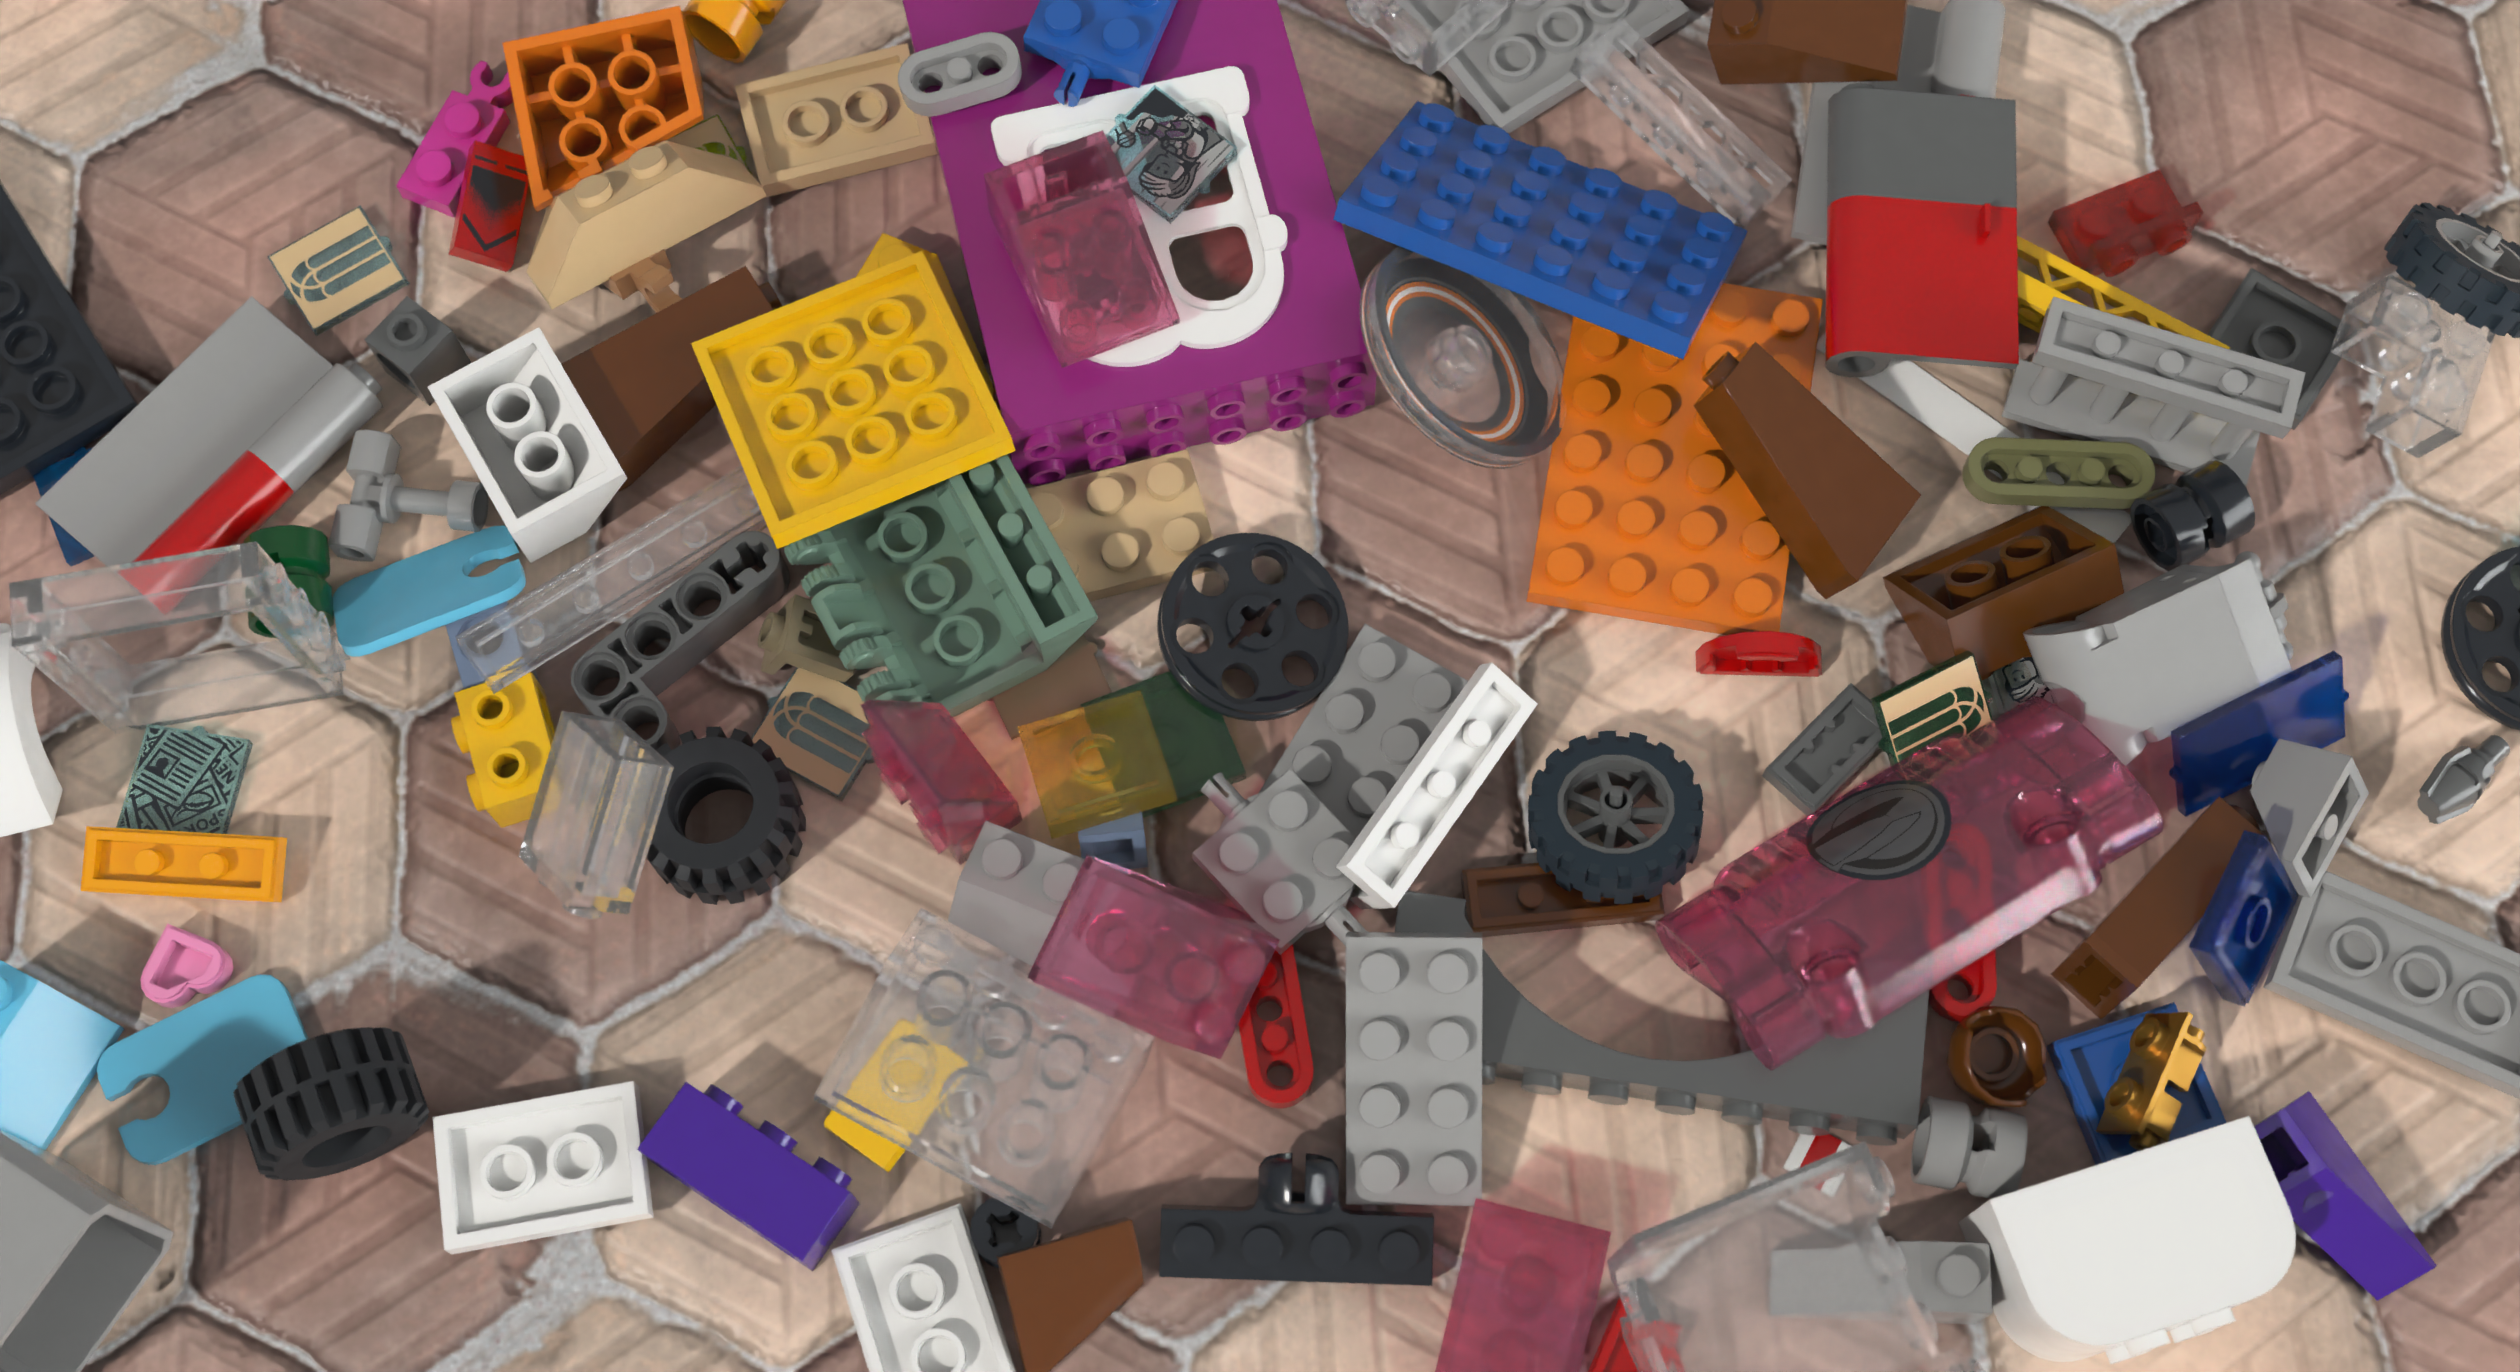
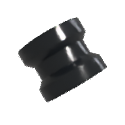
M999 1195L987 1199L977 1208L971 1220L970 1236L975 1249L988 1265L998 1270L999 1266L996 1256L1041 1244L1042 1230L1034 1211L1025 1201L1015 1196ZM1014 1217H1016V1218L1013 1220L1012 1223L1006 1222V1223L1000 1224L1001 1222H1004V1221H1011Z

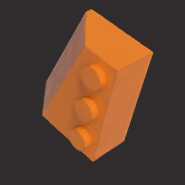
M680 5L503 42L533 206L536 212L551 205L554 196L576 186L582 179L600 174L630 158L636 151L668 140L704 120V88L692 33Z

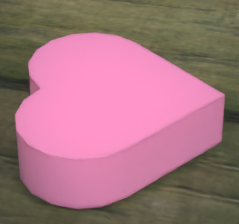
M167 924L143 969L141 988L149 999L162 1007H180L189 1002L196 993L209 994L223 988L231 978L233 961L229 953L213 941Z

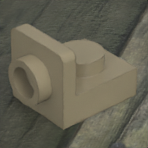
M795 594L777 613L770 612L765 618L758 637V647L765 649L761 665L762 672L774 675L787 663L841 683H845L854 675L855 669L847 670L839 657V653L843 650H836L810 599Z

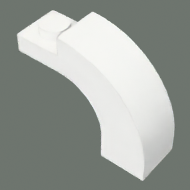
M33 621L14 626L0 623V837L52 825L63 791L44 751L33 713L31 681L43 643Z

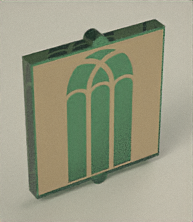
M1969 650L1871 698L1882 735L1878 747L1887 753L1895 781L1911 780L1924 782L1999 743L1988 705L1992 701V694L1984 690L1975 655Z

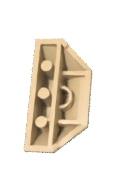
M665 140L654 146L636 151L630 158L600 174L588 176L579 181L576 186L554 196L551 205L546 209L526 272L531 282L553 310L606 282L612 275L662 249L666 250L765 198L766 194L763 187L739 160Z

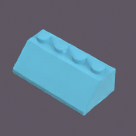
M1 960L0 1130L46 1151L96 1074L99 1058L108 1047L116 1043L125 1028Z

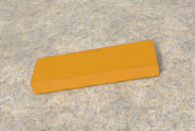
M86 826L81 891L282 902L287 838Z

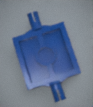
M1040 0L1023 36L1024 51L1051 59L1065 69L1061 81L1054 91V97L1063 105H1065L1068 98L1069 107L1078 105L1080 96L1090 78L1112 79L1140 88L1178 0Z

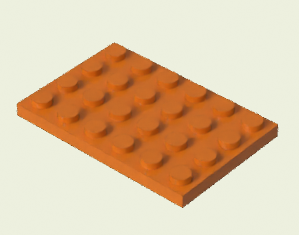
M1723 283L1684 359L1578 317H1572L1526 602L1722 635L1754 631L1779 632L1790 550L1695 409L1694 404L1709 387L1702 378L1710 367L1727 351L1734 357H1737L1755 342L1811 392L1823 299Z

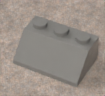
M985 820L958 879L939 958L1120 1031L1171 913L1168 892Z

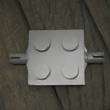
M1291 769L1285 772L1265 791L1250 796L1246 800L1225 779L1221 772L1213 776V783L1208 780L1204 784L1201 792L1226 817L1219 830L1192 853L1193 860L1280 955L1302 935L1319 929L1324 925L1345 946L1347 932H1367L1345 908L1353 891L1358 886L1336 868L1356 838Z

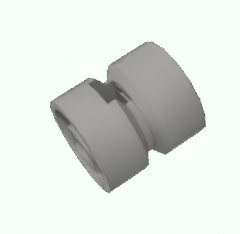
M1928 1096L1921 1107L1918 1127L1915 1129L1910 1169L1912 1181L1917 1184L1952 1190L1959 1182H1963L1966 1184L1971 1195L1990 1199L2017 1191L2026 1157L2028 1131L2026 1117L2022 1114L1987 1107L1975 1116L1971 1114L1966 1103Z

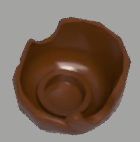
M2001 1006L1981 1007L1968 1014L1951 1034L1947 1056L1949 1070L1955 1085L1976 1103L2000 1109L2027 1106L2028 1102L2026 1100L2048 1081L2045 1067L2047 1046L2037 1023L2017 1008Z

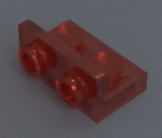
M2158 169L2054 210L2047 223L2071 264L2094 276L2104 273L2106 277H2113L2131 268L2139 258L2154 252H2158L2160 256H2165L2184 247L2192 239L2191 232L2204 212L2198 202L2182 207Z

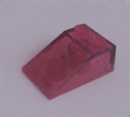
M1087 855L1027 977L1036 984L1171 1044L1221 1059L1280 939L1236 908Z
M1476 1198L1469 1217L1434 1372H1579L1598 1297L1611 1232Z

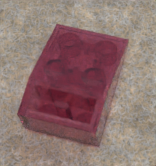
M1103 130L984 174L989 215L1061 368L1180 323L1179 315L1130 185Z
M869 699L861 705L869 728L861 734L873 751L870 755L881 771L879 774L881 780L901 806L907 801H911L908 805L919 821L916 825L938 855L948 849L959 865L968 860L985 820L1009 830L1023 821L1017 800L942 703Z

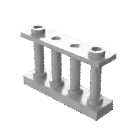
M2053 296L2045 313L2032 362L2019 359V365L2013 374L2002 417L2080 441L2131 443L2143 449L2150 456L2153 463L2184 473L2208 461L2217 460L2229 466L2246 486L2260 432L2283 439L2291 430L2306 372Z

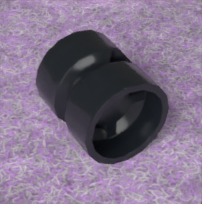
M2217 460L2208 461L2181 475L2175 484H2164L2135 499L2131 505L2130 513L2133 530L2140 545L2159 567L2167 571L2183 564H2190L2205 556L2210 547L2220 548L2249 533L2255 524L2254 506L2246 486L2229 466Z

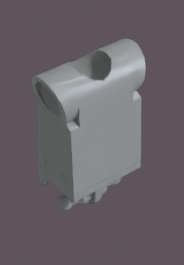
M2250 551L2242 552L2236 557L2234 563L2215 567L2183 564L2077 616L2075 621L2046 624L2023 632L2041 681L2056 697L2060 729L2080 779L2083 781H2095L2107 777L2130 763L2142 752L2147 743L2159 742L2295 677L2289 663L2294 653L2293 646L2287 641L2284 634V629L2287 626L2284 612L2288 609V603L2283 593H2276L2273 582L2263 578L2260 570L2261 561L2258 555Z

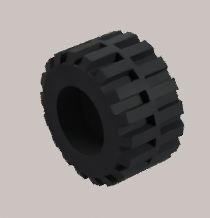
M706 727L705 738L697 739L693 730L680 734L679 737L682 745L672 750L665 743L655 751L660 758L659 763L654 767L645 762L638 773L645 786L644 788H632L630 802L637 812L629 814L631 828L639 838L636 842L666 884L671 883L679 894L689 899L696 893L703 903L717 905L719 895H725L730 904L745 902L743 891L753 888L757 895L760 896L770 890L766 879L774 873L782 880L791 869L785 860L787 855L798 857L803 846L798 832L806 831V817L800 807L803 805L799 791L781 758H776L772 748L761 739L754 744L748 732L734 728L731 737L727 738L721 727ZM728 789L739 790L753 796L751 815L744 827L734 836L711 844L694 842L685 837L687 818L693 807L705 796L716 791Z
M383 1027L338 1030L298 1042L275 1053L254 1067L237 1083L238 1088L234 1090V1099L258 1171L269 1179H313L336 1174L365 1164L388 1153L406 1141L427 1121L429 1113L403 1036L398 1031H392V1029Z

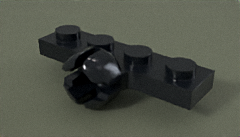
M1278 1153L1267 1156L1259 1166L1258 1196L1254 1204L1245 1207L1162 1204L1159 1277L1432 1286L1433 1213L1357 1211L1342 1207L1338 1199L1339 1169L1331 1158L1322 1155L1306 1153L1305 1191H1291L1292 1153Z

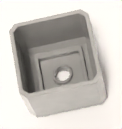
M0 1130V1372H80L169 1250L173 1231L62 1158Z

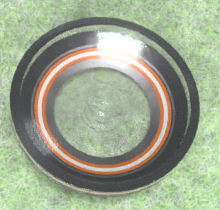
M1400 246L1391 251L1373 267L1365 279L1360 297L1359 315L1363 340L1371 363L1382 385L1401 412L1419 431L1451 455L1476 466L1490 469H1509L1521 466L1540 454L1556 440L1564 425L1567 406L1561 391L1564 371L1550 334L1534 308L1523 295Z

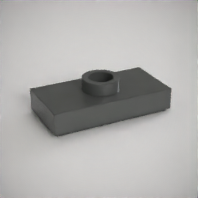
M1850 683L1765 769L1762 776L1811 819L1890 738L1883 711ZM1894 720L1888 723L1891 736L1899 727Z

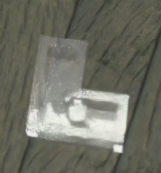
M2389 274L2347 302L2330 352L2383 379L2365 431L2419 458L2462 435L2495 334L2491 333L2485 326L2480 329L2467 323L2465 318L2458 313H2455L2453 316L2440 308L2439 305L2441 303L2432 297L2427 299L2416 291L2414 286Z

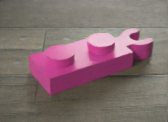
M481 60L471 71L470 83L472 89L470 93L465 95L452 90L396 185L402 198L448 216L456 217L470 146L476 140L496 147L510 124L506 111L501 109L514 102L508 72L500 84L488 86L494 75L489 64Z

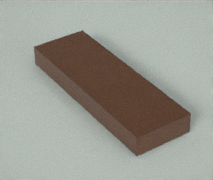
M1539 863L1466 869L1461 872L1463 899H1466V920L1473 932L1482 933V937L1662 920L1665 915L1662 893L1649 899H1645L1644 894L1635 896L1632 903L1614 904V898L1601 897L1600 902L1590 901L1583 898L1582 891L1573 888L1569 892L1555 883L1556 875L1552 871L1545 873Z

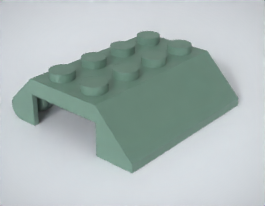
M1008 455L784 547V553L792 565L831 563V566L829 564L826 566L822 565L808 572L809 574L801 580V585L809 598L813 596L811 604L836 650H843L839 653V657L847 670L855 668L859 670L886 666L888 671L883 670L882 672L878 671L864 678L860 685L857 686L858 689H856L862 701L865 703L869 702L867 711L880 734L933 728L1046 671L1098 620L1093 606Z

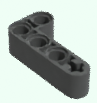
M747 531L733 537L589 649L574 664L571 672V685L593 719L636 766L643 767L646 762L655 767L660 761L655 752L665 743L672 750L680 745L679 732L657 696L779 601L787 592L790 583L789 571L773 538L759 531ZM757 565L762 571L757 573L751 567ZM732 582L737 591L735 594L731 593L727 585L728 583ZM711 599L721 601L719 607L713 613L706 616L693 615L700 603ZM661 638L670 639L669 646L662 653L653 656L643 655L645 648L650 642ZM615 677L620 679L618 686L611 693L603 696L593 695L595 687L606 678ZM648 722L659 723L657 732L651 738L640 742L631 740L634 731L640 725Z

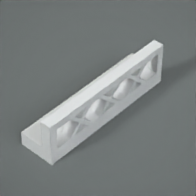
M1492 662L1481 664L1337 864L1336 868L1358 886L1353 891L1350 900L1360 909L1396 907L1537 706V703Z

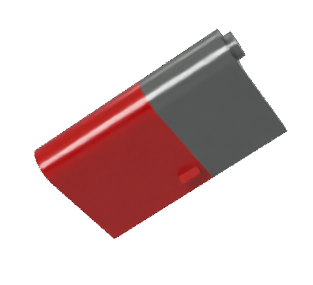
M1866 83L1849 84L1828 100L1825 367L1829 372L1844 377L1872 376L1882 372L1888 366L1891 359L2016 369L2019 365L2016 100L1878 89Z

